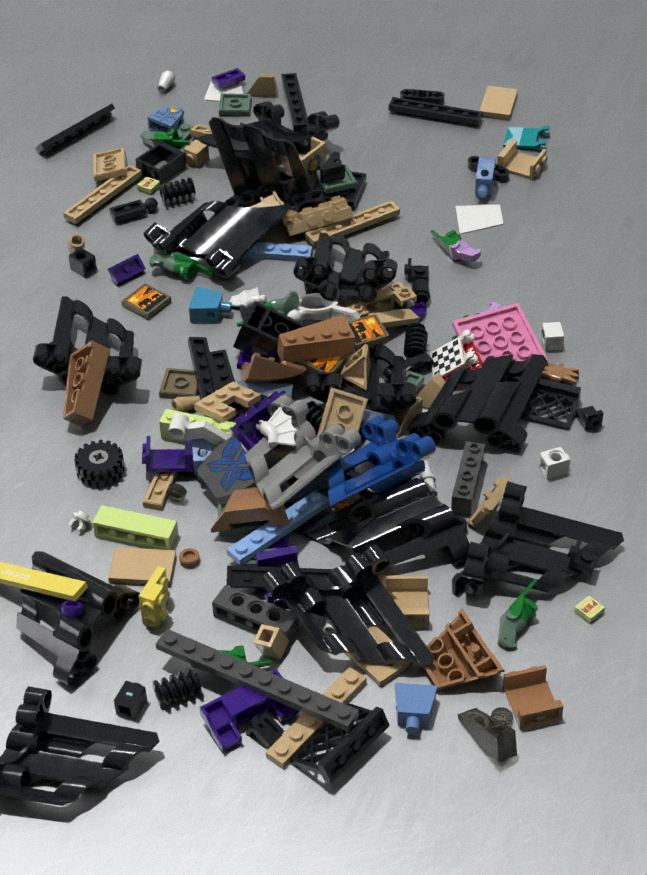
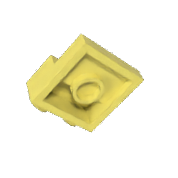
M158 566L139 595L142 623L149 627L158 628L168 615L166 603L169 600L170 592L168 591L166 568Z

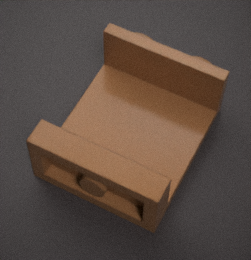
M546 665L535 666L521 671H512L503 676L502 688L519 729L562 720L564 706L561 700H554L546 681Z

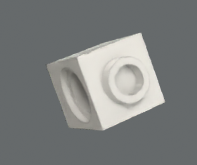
M542 323L541 338L544 350H563L564 333L561 323Z
M561 447L539 454L538 467L546 479L568 473L569 464L571 463L570 457Z

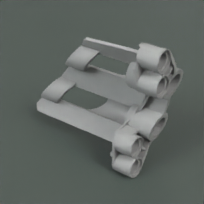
M281 395L268 406V412L271 416L279 407L282 408L286 415L292 416V426L297 429L294 436L296 445H282L288 450L289 454L269 470L264 456L277 446H269L266 436L245 454L248 467H251L253 470L256 486L263 499L267 497L269 507L272 510L280 507L299 490L308 486L343 455H346L360 444L361 436L358 431L349 429L344 432V429L339 424H332L318 438L313 426L306 420L309 409L304 401L296 400L292 403V400L286 395ZM292 476H295L298 480L282 493L280 486Z

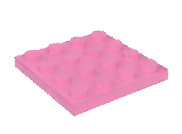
M519 303L452 322V327L457 337L466 329L470 331V335L474 334L475 339L473 343L483 363L486 359L513 355L515 361H524L529 359L532 354L544 355L548 363V359Z

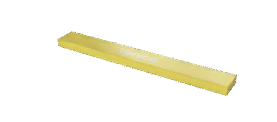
M0 562L1 584L75 602L88 588L85 581Z

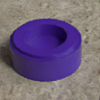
M65 601L61 604V613L71 617L80 616L83 614V604L78 601Z

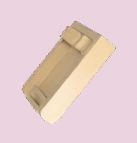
M505 476L501 481L497 479L493 484L495 487L491 491L486 490L483 494L485 499L467 522L471 528H476L495 508L504 495L507 481L514 482L508 476Z

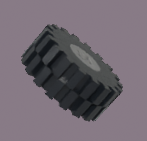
M99 440V443L90 441V445L84 444L83 449L79 448L78 453H75L76 474L80 482H85L86 486L92 484L93 488H97V485L103 488L105 484L111 486L113 485L112 481L118 482L119 477H122L123 472H125L123 452L120 447H117L116 443L111 445V441L107 440L106 443H103V440Z

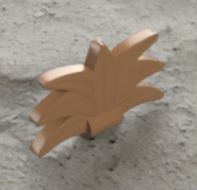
M547 363L540 377H546L550 381L559 383L568 382L577 385L575 379L579 380V369L564 368V364L556 366Z

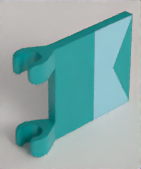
M508 127L503 148L513 139L517 141V148L536 149L541 152L543 149H547V147L541 146H545L546 141L540 140L537 142L538 135L548 138L550 132L545 131H549L550 127Z

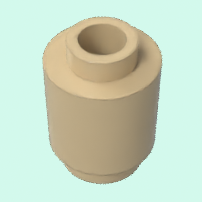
M72 234L69 237L68 250L71 254L79 248H85V239L82 235Z

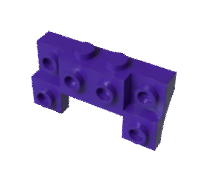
M277 669L270 672L282 677ZM243 686L226 692L223 696L199 707L201 717L210 728L212 737L222 752L242 742V736L236 728L249 722L257 714L261 716L265 712L272 710L280 722L300 713L299 710Z

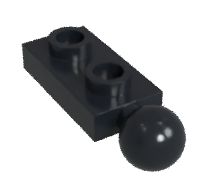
M148 198L145 203H142L139 199L111 207L109 210L114 221L119 222L147 214L146 209L149 211L155 210L158 202L155 198Z

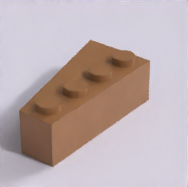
M341 315L280 334L277 353L281 362L287 361L290 363L353 355L355 335L345 315Z
M90 341L70 355L63 413L64 420L80 427L93 420L108 360L109 348Z

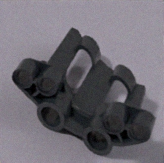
M211 118L209 126L234 196L224 202L226 206L251 207L261 202L260 197L264 199L273 195L274 191L282 202L295 207L297 213L302 212L304 208H315L319 204L326 202L322 191L312 190L295 144L283 138H272L266 135L264 130L244 123L232 125L224 121L223 118ZM230 138L240 142H247L252 158L237 156ZM272 152L287 156L293 176L287 175L277 168Z
M320 232L314 256L298 259L295 263L293 274L297 279L318 288L322 298L328 301H335L340 297V294L355 295L360 301L369 303L376 299L379 289L385 287L396 277L398 264L393 259H389L390 253L388 250L381 251L375 244L366 243L363 246V250H358L350 247L348 240L340 234H333L330 237L328 234ZM333 245L341 246L346 253L342 271L339 273L334 271L329 264ZM367 254H371L377 259L365 263Z
M62 296L53 340L50 343H40L35 346L34 364L58 375L60 382L67 386L69 358L72 353L78 350L72 344L70 335L74 315H80L88 323L85 345L90 341H94L107 347L110 333L116 335L121 340L119 356H108L100 391L106 395H116L119 392L120 386L127 385L140 377L142 359L133 356L134 332L126 330L120 322L109 318L107 323L94 317L93 312L84 302L80 300L73 301L68 296Z
M377 344L374 349L369 347L371 369L367 391L344 379L340 375L341 371L339 368L335 373L321 371V373H311L306 376L305 392L308 396L327 403L330 389L335 388L367 398L368 401L365 408L367 410L394 415L405 411L416 403L417 386L413 383L405 382L403 356H395L388 347ZM378 360H384L392 367L391 383L377 384Z
M532 354L529 359L524 361H515L513 355L499 356L486 359L479 369L470 370L465 366L452 372L428 411L415 416L408 429L409 434L415 433L420 438L429 436L435 444H440L447 431L456 427L458 422L471 423L476 431L482 434H489L487 441L491 446L501 447L505 444L509 451L520 452L528 434L517 422L547 364L545 356ZM504 374L509 376L522 374L518 382H500ZM458 383L463 385L473 383L469 390L452 395Z
M419 478L409 479L383 493L374 494L303 525L299 529L300 533H306L319 543L331 544L337 542L348 547L353 554L361 553L362 555L369 547L374 545L371 541L414 523L420 536L419 538L390 551H383L390 561L389 566L447 546L449 555L453 556L455 564L466 560L470 547L468 538L459 525L454 512L446 504H441ZM364 510H371L370 518L336 532L329 527Z
M507 481L501 506L491 520L484 538L480 544L472 541L470 543L462 577L483 582L484 578H489L527 588L534 578L506 571L523 565L546 571L539 579H536L537 582L531 589L548 593L559 588L566 579H575L584 572L568 566L571 559L567 556L568 554L547 549V546L563 537L579 539L582 542L588 543L582 550L598 555V561L604 553L610 549L614 550L624 542L623 534L618 531L523 507L527 486Z
M378 545L369 547L362 555L361 553L351 555L346 560L345 565L335 567L325 577L311 579L308 575L302 573L296 562H289L280 571L271 570L262 576L261 582L273 599L284 600L320 650L336 656L340 653L355 654L360 662L393 666V663L396 661H409L417 667L432 666L435 657L377 577L390 565L389 559ZM311 613L330 619L340 634L325 635ZM366 626H388L400 643L382 642L378 644Z
M35 551L31 557L33 570L47 573V568L67 578L85 581L88 586L76 600L83 604V614L75 617L65 616L61 613V604L70 600L22 588L20 590L23 607L21 613L17 612L16 628L58 656L53 669L54 678L70 687H74L80 682L82 671L91 672L97 664V657L90 651V646L94 639L93 626L102 616L115 623H120L126 616L127 608L135 609L139 605L140 593L125 585L112 586L43 551ZM37 603L58 613V625L54 631L36 622L38 617Z
M28 686L24 693L23 704L19 705L16 712L15 720L17 725L10 731L6 741V750L0 756V796L59 806L79 800L81 793L88 787L100 789L129 769L130 761L137 754L150 752L160 742L158 734L151 731L49 713L52 699L51 690ZM94 743L116 746V748L108 753L103 762L76 758ZM43 778L63 782L54 792L25 787Z

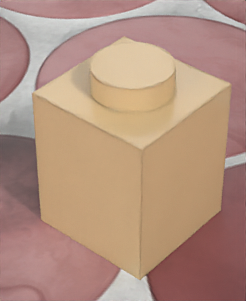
M194 140L184 148L186 163L199 167L209 158L208 145L198 140Z
M261 624L253 641V644L264 656L278 659L282 658L289 643V639L280 628Z

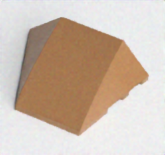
M255 352L252 355L251 363L245 362L241 367V381L284 383L300 376L306 371V367L287 361L277 363L274 362L275 358L260 357L259 353Z
M249 487L232 492L223 511L211 528V532L231 531L232 524L264 520H268L270 526L290 523L283 504L272 510L269 507L267 497L263 499L257 487Z
M461 608L458 616L451 623H447L446 629L438 637H434L427 645L435 659L432 666H425L424 669L438 690L505 672L474 628L473 623L463 608Z

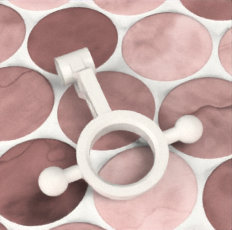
M319 293L300 296V305L295 308L296 310L290 311L287 315L298 322L303 321V319L325 321L341 315H345L348 322L360 318L356 310L338 306V300L344 297L343 294H340V297L335 301H328L322 298Z
M182 413L172 415L168 429V435L174 439L191 440L204 438L217 447L231 436L237 438L232 431H229L227 434L206 421L189 423V418Z

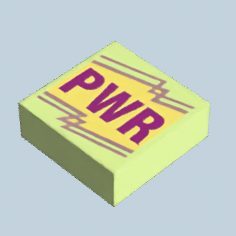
M145 177L137 185V188L140 191L152 194L159 187L160 181Z
M588 596L575 606L574 611L591 623L604 613L605 607L591 596Z

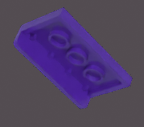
M284 390L280 393L275 391L268 397V401L266 398L257 404L258 408L253 406L246 412V416L242 414L234 420L236 424L231 428V431L247 451L253 448L265 436L260 430L256 429V424L259 425L258 421L260 420L268 422L272 417L268 412V406L281 395H284L286 393Z

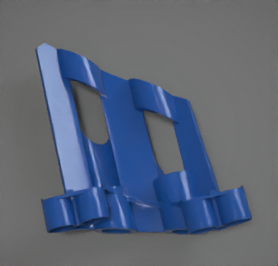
M377 416L364 422L361 430L371 443L328 468L330 507L368 488L378 494L383 493L425 471L424 460L428 459L436 450L435 442L429 436L420 438L415 433L398 440L396 435L399 433V426L394 419L385 421L381 416ZM369 461L376 466L345 481L344 472Z

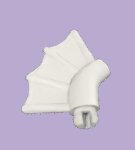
M256 287L251 290H243L236 296H231V300L228 302H232V307L243 309L252 307L255 301L265 304L267 303V298L264 294L260 295L259 288Z
M281 407L277 409L268 422L260 420L258 421L259 425L256 424V429L260 430L268 438L269 446H277V444L296 445L294 436L297 429L292 426V416L286 415Z

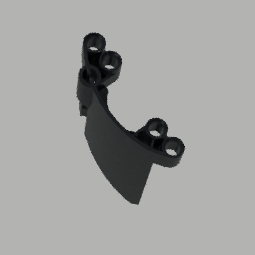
M270 101L258 103L253 107L254 115L259 121L247 125L264 130L266 135L272 138H283L291 143L296 142L302 146L311 145L312 137L321 141L327 140L328 133L337 129L340 121L337 115L332 114L328 116L325 111H320L308 116L307 127L298 132L281 125V118L285 114L283 106L280 104L273 105ZM212 133L200 136L201 143L217 148ZM230 138L235 152H250L247 142H240Z
M221 201L205 202L171 231L168 232L166 227H161L154 222L143 235L159 254L170 255L172 252H179L199 261L200 265L213 271L214 275L229 278L241 266L237 262L291 209L290 204L271 207L226 206ZM208 210L215 213L189 239L183 237V231L203 211Z

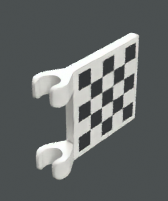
M466 329L458 338L430 352V357L434 361L432 365L433 377L438 372L444 378L466 365H473L478 362V357L474 356L472 351L464 355L463 343L474 341V334L470 335V331Z

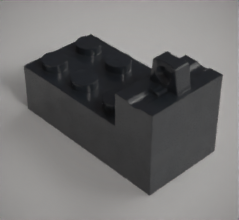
M255 301L242 324L233 347L249 355L254 346L280 359L277 353L279 335L305 327L306 325Z

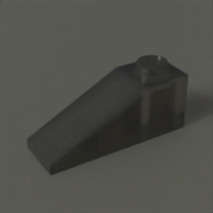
M477 708L458 714L460 722L486 755L498 762L507 761L508 758L517 755L516 732L514 729Z

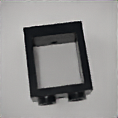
M163 141L135 159L136 168L142 171V175L158 180L160 184L186 167L185 153ZM161 159L168 162L159 169L152 166Z

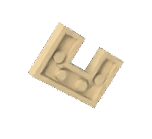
M231 382L196 402L194 407L195 411L223 423L236 416V409L228 406L229 404L236 402L249 408L261 401V394L236 382Z

